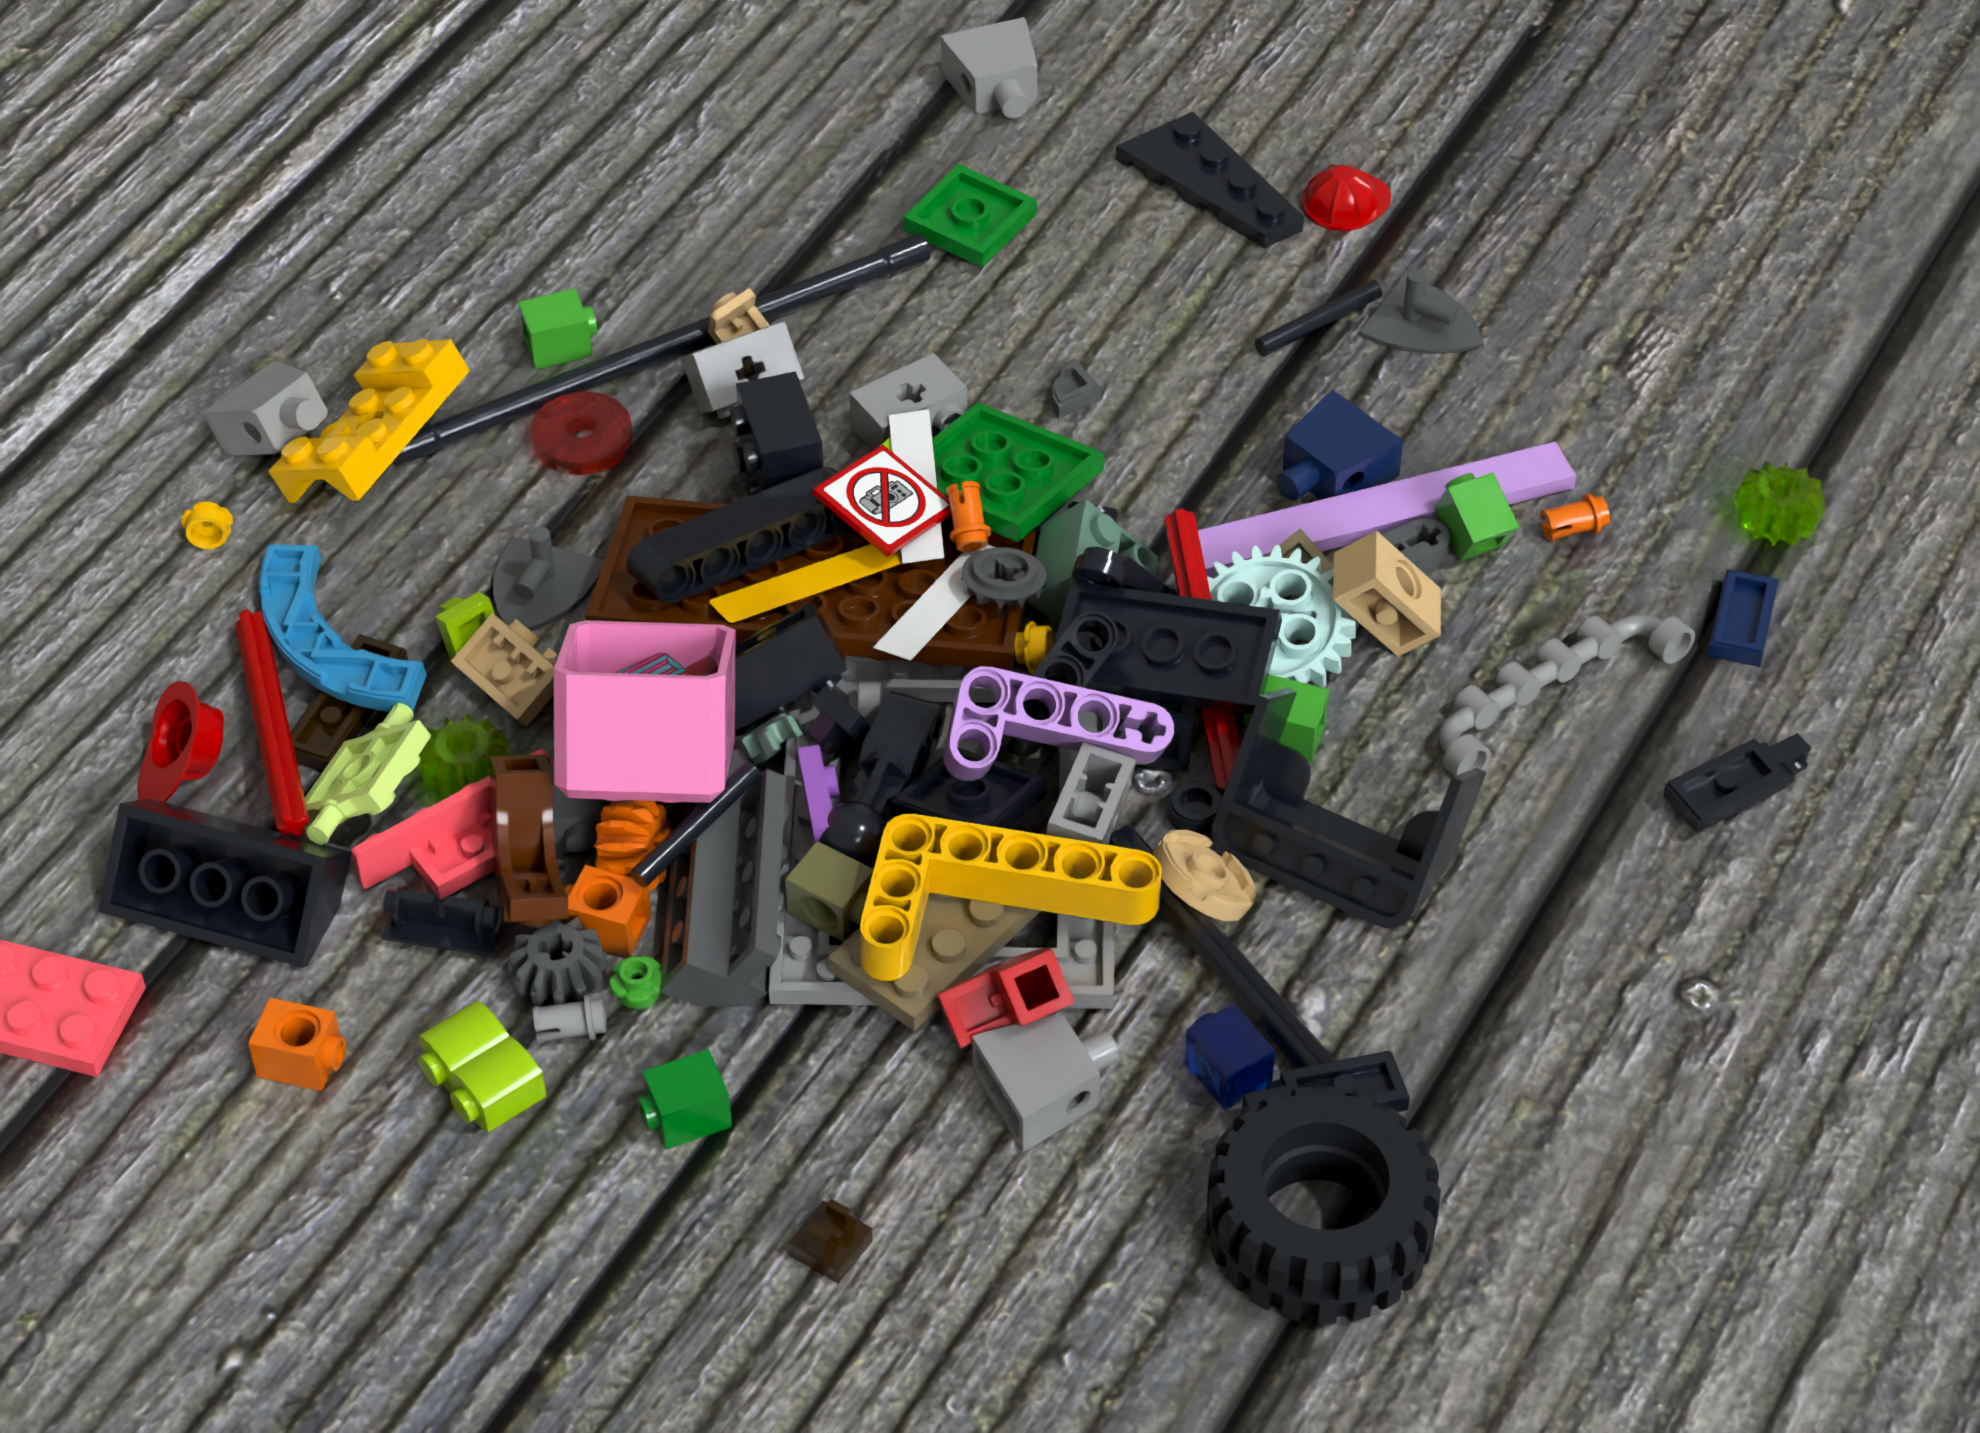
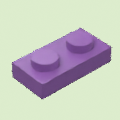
M819 744L797 748L814 844L816 841L819 842L822 833L829 827L827 819L832 810L830 799L840 798L834 765L823 766Z

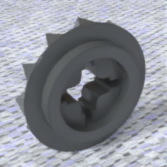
M1001 547L981 550L971 555L962 566L961 580L964 581L965 593L977 596L979 604L993 602L997 603L999 609L1004 604H1012L1017 608H1022L1026 600H1039L1041 590L1046 588L1047 573L1044 565L1033 555L1018 549Z

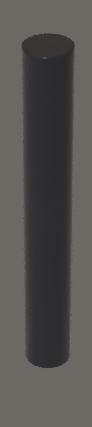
M1371 280L1255 339L1257 352L1265 357L1381 298V286L1376 280Z
M745 761L727 778L725 790L711 803L702 802L630 871L635 882L644 888L647 887L761 778L758 768L751 762Z

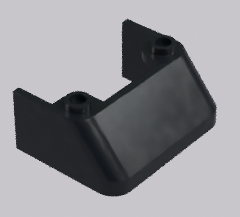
M1284 688L1259 695L1212 824L1211 838L1216 850L1221 855L1227 851L1229 854L1234 855L1244 867L1377 926L1395 928L1412 920L1457 852L1487 772L1474 768L1453 776L1440 810H1428L1413 816L1406 824L1401 839L1398 841L1304 800L1311 776L1309 764L1299 751L1279 742L1297 691Z

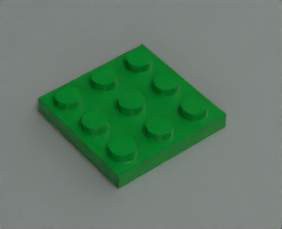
M979 402L932 438L937 490L949 499L946 491L948 486L957 483L959 491H963L961 482H978L980 485L979 493L984 524L990 526L992 532L1016 542L1021 541L1104 470V452Z

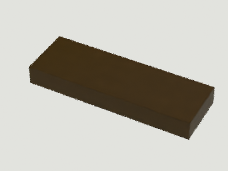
M361 634L358 635L351 645V648L354 650L364 649L384 657L408 661L406 649ZM320 690L291 731L297 763L323 772L343 742L358 736L375 709L339 700Z

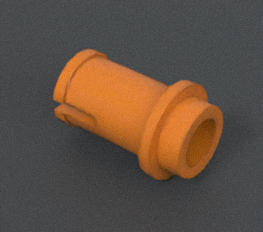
M964 481L961 482L963 491H959L958 484H952L946 489L954 530L950 532V539L956 543L957 550L962 552L983 549L988 545L987 538L991 535V528L984 524L979 493L980 485L978 482Z
M1590 493L1584 494L1581 501L1540 511V518L1542 520L1547 519V521L1540 522V525L1548 542L1589 530L1592 534H1597L1601 532L1602 527L1608 526L1610 523L1609 509L1605 499L1602 496L1594 497Z

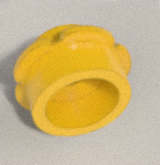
M204 501L196 503L192 510H186L182 515L181 524L186 529V537L192 545L201 549H214L223 545L230 535L233 517L228 509L220 507L216 503Z
M1031 621L1025 626L1024 632H1017L1016 661L1018 664H1025L1030 674H1033L1054 646L1051 627L1036 626V623Z

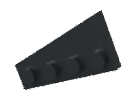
M1190 112L1116 145V161L1126 167H1130L1132 164L1139 166L1146 171V179L1160 187L1166 183L1183 193V201L1195 208L1201 206L1213 210L1217 213V221L1264 249L1303 231L1304 216L1194 112Z

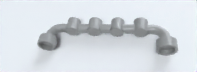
M1644 614L1629 615L1611 624L1606 623L1596 615L1589 617L1578 629V643L1568 648L1559 639H1551L1538 651L1536 662L1539 665L1527 671L1518 662H1510L1499 671L1496 677L1495 685L1497 689L1485 694L1476 685H1470L1458 694L1454 702L1456 712L1444 721L1439 732L1440 745L1445 752L1443 757L1444 768L1453 776L1474 768L1484 770L1490 760V750L1471 734L1461 736L1465 731L1472 727L1478 730L1489 727L1496 720L1500 711L1514 703L1519 706L1529 704L1536 698L1540 688L1556 679L1561 683L1571 680L1578 673L1582 664L1596 656L1600 659L1611 657L1619 649L1622 641L1633 636L1642 635L1650 637V651L1665 663L1672 664L1682 659L1691 649L1695 640L1694 630L1677 617H1669L1663 621L1657 617Z

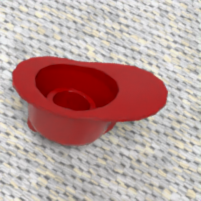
M176 681L170 684L161 695L155 708L150 740L138 780V797L140 800L150 798L166 802L174 794L182 780L202 778L212 770L218 761L223 743V713L218 708L198 701L196 691L190 683Z

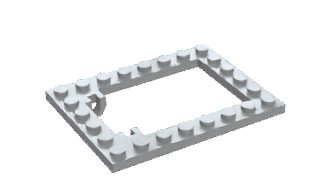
M845 656L847 671L841 674L842 679L830 689L858 711L871 727L889 692L895 691L932 702H954L964 677L977 667L945 664L932 666L922 662L900 660L877 661L866 657ZM1014 657L1012 670L1008 671L1031 676L1032 674L1029 673L1026 665L1018 664L1016 657ZM975 687L969 690V697L972 702L996 703L993 693L984 687ZM811 690L794 699L795 703L789 709V714L793 715L803 734L797 738L787 740L784 776H787L785 800L789 802L790 810L786 823L783 826L782 844L787 847V855L780 873V889L784 891V901L778 914L777 934L781 936V948L777 959L770 967L769 1000L770 1004L876 1005L828 971L827 957L840 946L831 945V935L789 915L787 911L785 879L814 845L797 748L817 745L806 735L807 729L820 714L811 702L817 695ZM1091 711L1078 713V721L1086 731L1098 733L1104 730L1102 719L1097 714ZM1059 747V796L1079 751ZM821 753L823 766L834 765L840 795L842 755L832 762ZM839 798L830 799L832 807L839 804ZM1057 913V948L1050 949L1055 954L1075 1002L1065 1008L1114 1009V922ZM1003 947L973 976L985 972L984 969L1041 948Z

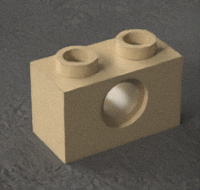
M1377 530L1334 552L1333 600L1397 657L1441 636V588Z

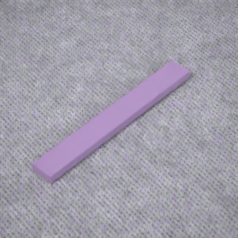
M1555 441L1198 530L1206 573L1208 577L1215 579L1213 563L1215 561L1222 563L1228 568L1233 566L1232 552L1234 551L1239 553L1244 560L1252 559L1253 546H1258L1263 557H1265L1272 551L1275 545H1280L1300 528L1321 552L1347 546L1376 530L1383 534L1416 519L1432 518L1440 521L1434 506L1446 491L1445 485L1454 478L1467 473H1473L1475 478L1494 472L1509 505L1574 489L1576 474Z

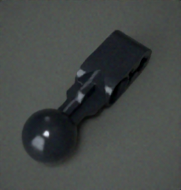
M895 691L889 692L861 748L858 774L853 782L856 796L853 801L843 802L832 807L827 819L829 827L822 833L819 839L820 843L870 868L875 866L883 831L887 825L883 814L887 806L891 805V800L924 773L943 732L946 718L945 705Z

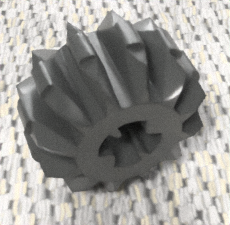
M578 917L566 925L562 924L559 919H553L550 925L530 927V935H516L513 945L514 952L510 954L508 964L510 975L514 978L515 988L521 999L532 998V1003L535 1006L544 1007L550 1003L558 1005L571 1001L580 1002L584 1001V995H587V993H600L601 985L603 984L602 975L606 974L605 969L607 968L606 952L602 949L600 937L597 935L596 930H584V925L581 924Z

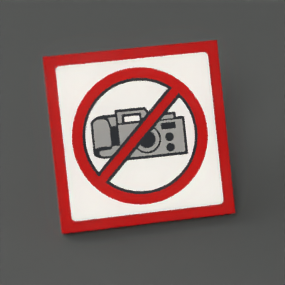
M883 444L819 484L812 491V494L886 557L894 554L952 515L949 499Z

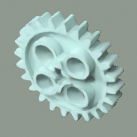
M1275 545L1270 557H1263L1258 546H1253L1252 559L1244 560L1239 553L1234 551L1232 552L1233 566L1229 568L1215 561L1213 563L1215 579L1207 576L1213 601L1278 609L1281 612L1282 623L1269 672L1270 675L1306 684L1312 681L1324 688L1327 686L1325 670L1340 674L1342 671L1341 657H1350L1352 654L1350 639L1356 638V621H1353L1354 618L1333 600V569L1321 574V558L1317 556L1307 564L1302 563L1301 549L1298 548L1291 554L1289 559L1282 558L1280 545ZM1289 595H1296L1300 597L1295 600L1283 599V597ZM1295 640L1309 641V643L1304 645H1295L1291 642Z

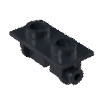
M400 885L397 890L388 889L385 893L383 909L385 912H390L381 937L382 940L491 957L503 924V918L500 908L490 905L489 899L481 898L480 901L446 896V899L443 900L437 899L436 894L408 890L406 886Z

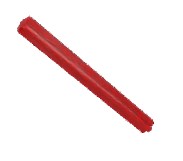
M1184 508L1175 509L1174 513L1166 515L1164 523L1178 596L1212 600L1195 514L1185 511ZM1200 707L1215 788L1219 792L1224 793L1241 747L1235 715L1231 711Z
M245 609L239 613L240 620L235 623L275 823L278 832L282 835L292 833L295 837L304 834V826L310 820L269 630L261 611L251 613L248 609Z

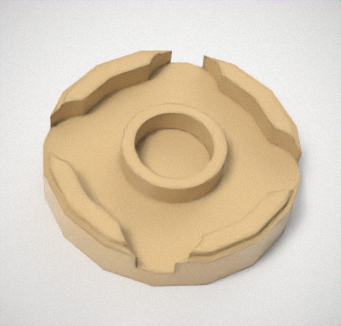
M1190 830L1169 831L1153 850V856L1161 865V879L1172 892L1189 906L1203 914L1222 921L1240 920L1254 903L1252 901L1256 897V886L1246 868L1231 853L1229 854L1225 851L1220 856L1215 851L1209 849L1213 842L1202 834Z

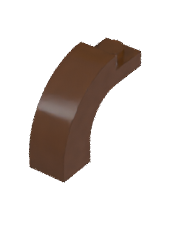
M546 754L490 757L492 843L497 892L503 922L519 921L520 924L525 926L540 927L551 924L553 919H568V895L559 874L553 825V771Z

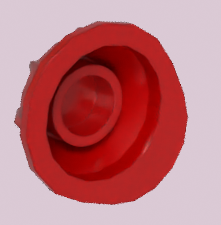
M1330 164L1308 182L1307 187L1302 193L1301 207L1305 216L1316 225L1336 231L1357 230L1373 223L1390 207L1391 192L1388 186L1379 178L1352 166V164Z

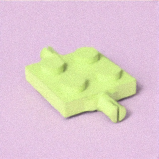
M397 703V706L393 705L385 720L378 724L375 730L364 736L343 742L305 796L310 821L304 828L310 840L316 844H326L339 824L349 818L366 813L376 815L395 799L394 790L403 777L419 764V754L431 737V734L419 720L412 721L414 714L407 705Z

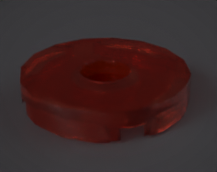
M579 391L563 394L547 402L535 414L531 426V436L536 456L549 468L556 471L557 466L567 468L570 474L575 475L602 472L619 463L626 455L625 449L629 446V443L631 445L633 439L632 423L628 410L618 400L597 392ZM580 430H588L593 432L592 434L586 437H575L571 435L574 432Z

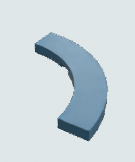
M268 544L259 579L262 614L273 643L285 662L308 683L339 700L385 712H390L393 705L397 706V703H402L413 711L427 676L423 662L384 657L364 649L354 650L342 642L340 635L327 624L318 612L315 584L322 558L317 545Z

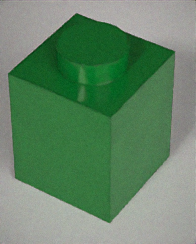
M709 1049L642 1071L645 1095L637 1097L638 1108L647 1131L657 1128L666 1150L732 1127L729 1093Z

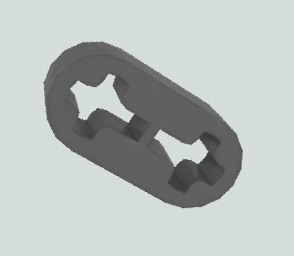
M1432 518L1416 519L1381 534L1423 573L1438 568L1445 563L1448 557L1450 532L1443 523Z

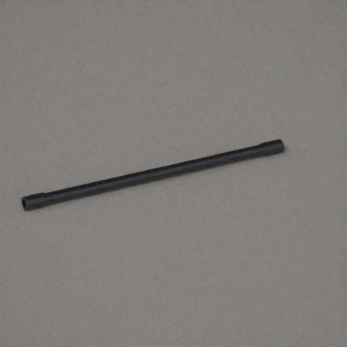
M922 234L912 235L886 245L875 253L755 299L754 306L766 321L883 275H892L929 261V246ZM710 316L437 422L425 423L392 463L395 467L434 453L442 446L713 342L714 339L708 333Z

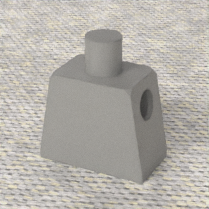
M1024 17L941 35L942 73L973 112L981 114L1001 109L1006 117L1017 118L1027 111L1029 102H1033L1037 98V61L1028 25Z
M272 361L202 412L224 454L234 456L276 454L282 451L292 440L301 437L309 430L315 429L327 417L328 410L310 376L305 371L278 361Z
M1058 1014L1042 1017L1022 1027L1014 1024L972 1036L973 1072L1022 1152L1033 1148L1095 1109L1099 1103L1100 1094L1099 1070L1118 1063L1120 1060L1117 1045L1107 1030L1079 1040L1066 1018Z

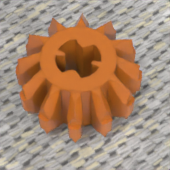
M622 800L612 801L609 806H604L601 811V823L595 826L597 841L593 847L597 851L596 868L609 871V873L632 877L630 871L670 833L672 824L670 820H667V812L664 805L656 804L655 801ZM666 869L648 885L649 890H654L658 883L664 881Z

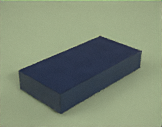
M1730 569L1726 570L1708 657L1757 667L1761 666L1779 579Z

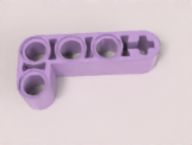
M980 666L972 669L964 677L955 696L944 747L943 761L947 770L960 780L974 781L982 778L991 768L1000 749L1002 734L1075 751H1079L1082 743L1086 742L1136 759L1135 764L1146 765L1154 762L1171 742L1174 734V722L1171 715L1163 707L1153 703L999 668ZM975 687H984L990 690L995 697L996 705L990 708L976 706L969 697V690ZM1029 699L1042 701L1049 709L1050 718L1045 720L1030 718L1023 708V702ZM1091 711L1097 714L1102 719L1104 730L1098 733L1086 731L1078 721V713ZM1120 719H1122L1123 723L1119 728V730L1122 731V733L1118 738L1113 737V733L1115 732ZM1140 725L1149 727L1148 736L1153 738L1150 744L1141 741L1142 733L1137 730ZM965 739L974 740L983 747L985 758L980 761L964 759L958 751L957 744Z

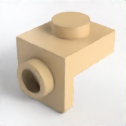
M750 288L739 295L731 292L713 305L708 333L717 344L770 326L754 306L756 295ZM750 365L743 366L738 370L743 377L752 372Z

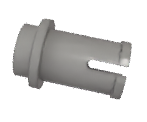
M588 994L584 995V1001L544 1007L533 1006L535 1032H537L536 1039L538 1043L589 1035L590 1040H596V1034L607 1033L603 998L592 1000L591 995Z

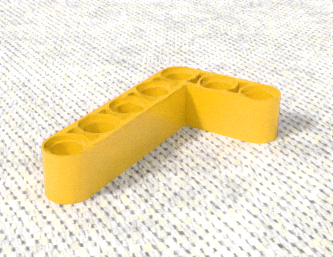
M902 814L890 820L883 831L860 922L861 965L870 977L880 981H892L901 978L909 971L913 962L929 893L1126 925H1141L1155 917L1159 909L1162 878L1161 865L1153 855L1137 849L918 814Z

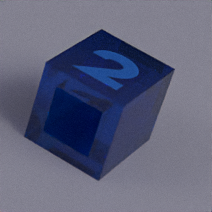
M1234 1003L1217 1013L1211 1012L1202 1015L1186 1030L1185 1064L1225 1111L1242 1102L1243 1094L1267 1088V1083L1273 1081L1275 1049Z

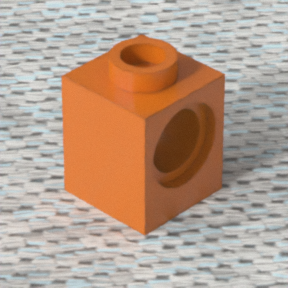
M585 865L575 885L569 884L565 888L568 895V919H565V925L578 917L581 924L584 925V930H596L597 935L600 937L603 951L625 958L631 957L652 917L648 886L645 888L640 886L632 877L609 873V871Z
M269 998L248 1042L258 1078L318 1091L323 1090L331 1071H337L340 1068L346 1051V1039L340 1035L335 1011Z

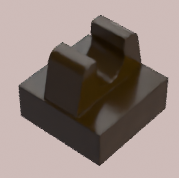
M830 1199L828 1203L822 1200L788 1242L789 1256L839 1284L872 1243V1228L857 1220L853 1210L833 1199Z

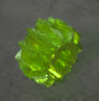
M1765 461L1761 469H1749L1747 475L1743 478L1740 489H1737L1734 504L1736 505L1735 512L1738 513L1739 527L1750 529L1752 540L1762 537L1770 539L1772 547L1779 540H1784L1788 544L1795 546L1800 537L1811 538L1816 530L1819 519L1823 517L1825 496L1822 494L1821 480L1809 478L1807 467L1793 470L1789 468L1787 461L1781 467H1775Z
M469 714L466 715L462 722L457 723L445 717L443 729L427 728L431 737L419 754L421 780L426 786V790H434V794L438 797L439 801H442L459 792L466 785L478 782L489 776L490 757L510 756L508 740L504 736L503 731L495 730L489 718L475 724Z

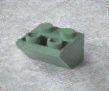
M1087 499L1041 525L1036 558L1046 569V588L1041 590L1039 600L1028 602L1058 626L1071 581L1078 582L1072 576L1076 558L1084 554L1086 548L1101 547L1114 551L1122 557L1129 554L1135 562L1155 576L1158 557L1146 545L1137 541L1116 524L1109 515L1104 514Z

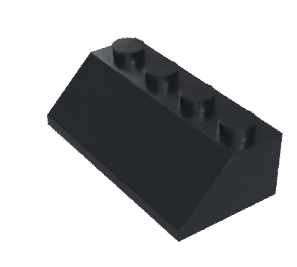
M150 798L119 804L98 912L295 966L306 967L341 906L351 851L324 844H316L313 841L290 835H282L279 832Z

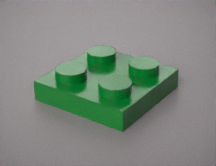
M957 164L903 216V227L905 232L911 235L920 233L928 243L983 268L1037 214V199Z

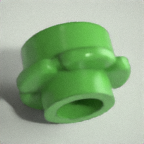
M647 956L625 958L619 961L613 968L614 976L609 980L610 990L620 1003L628 1008H647L653 1005L661 995V966L655 959Z

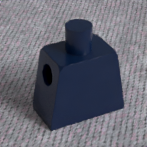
M1332 390L1288 432L1284 443V471L1277 476L1278 488L1287 499L1295 501L1307 492H1311L1322 500L1386 484L1399 477L1403 440Z

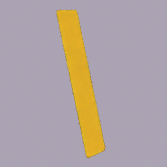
M869 544L711 599L709 603L729 623H734L902 564V554L897 551L886 557L876 547Z

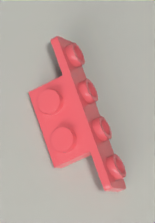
M539 749L529 754H546L549 764L551 766L550 756L545 752L544 749ZM490 775L478 782L466 785L459 792L429 808L417 811L410 818L381 833L369 836L362 843L353 847L351 850L357 881L361 886L367 889L413 865L437 897L444 899L446 896L494 872Z

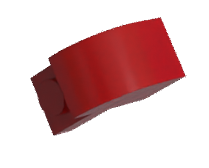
M1041 948L1013 957L984 969L985 972L935 993L957 1047L960 1048L971 1044L972 1036L1014 1024L1022 1027L1075 1003L1055 954L1050 948Z

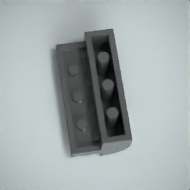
M766 769L761 778L751 786L741 799L739 798L671 863L660 985L661 993L699 1006L720 1007L747 1005L759 1000L768 993L769 969L777 959L781 948V936L777 934V921L784 901V891L780 889V873L787 855V847L782 844L783 826L786 823L790 810V804L785 800L787 776ZM685 802L675 814L674 829L702 802Z

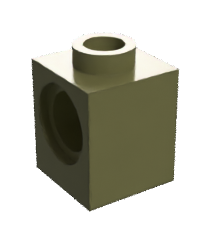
M816 841L785 879L788 914L844 942L860 925L874 869Z

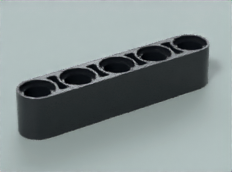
M830 467L816 469L648 536L631 549L626 564L628 573L660 601L670 604L851 531L853 529L812 494L813 488L838 472Z

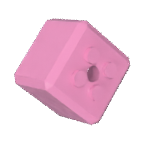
M589 620L570 624L554 667V785L568 798L604 799L608 801L641 800L666 803H711L725 790L735 742L736 630L725 625ZM658 653H667L683 667H687L710 655L719 667L717 673L707 676L615 673Z

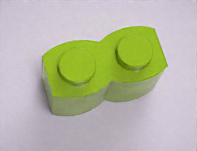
M478 1000L419 1035L423 1052L418 1057L421 1070L433 1086L437 1087L443 1084L451 1092V1102L459 1116L467 1124L475 1121L484 1131L489 1133L547 1097L543 1074L537 1063L518 1041L509 1036L496 1016Z

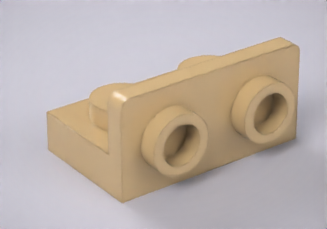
M491 613L451 660L457 668L526 727L554 696L553 676L557 653L550 647L543 654L537 651L533 646L540 638L516 618L508 626L495 614Z

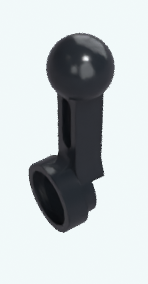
M1088 547L1085 549L1084 554L1076 558L1072 576L1078 582L1178 596L1176 585H1165L1135 562L1129 554L1122 557L1118 553L1105 548Z

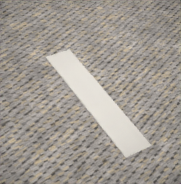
M929 409L889 415L892 452L937 489ZM941 522L901 548L902 564L944 558Z
M987 545L980 550L963 552L873 648L911 661L971 597V595L965 593L964 581L961 580L964 562L971 555L981 550L996 547Z

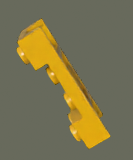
M418 339L414 342L401 343L385 341L374 346L367 353V360L354 374L363 390L350 399L348 403L349 408L336 422L330 424L322 431L320 438L299 437L289 442L282 449L280 459L268 471L289 503H296L313 482L324 479L350 500H360L470 372L451 339L430 341Z

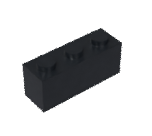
M814 601L736 643L735 737L742 736L747 731L746 725L763 716L768 719L787 712L793 707L795 703L793 700L811 690L813 693L818 694L825 686L832 688L842 679L841 674L847 671L845 654Z

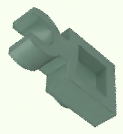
M780 713L768 719L763 716L748 725L747 731L742 736L735 737L733 750L740 747L747 759H751L754 764H758L782 750L781 743L791 738H797L803 733L792 714Z

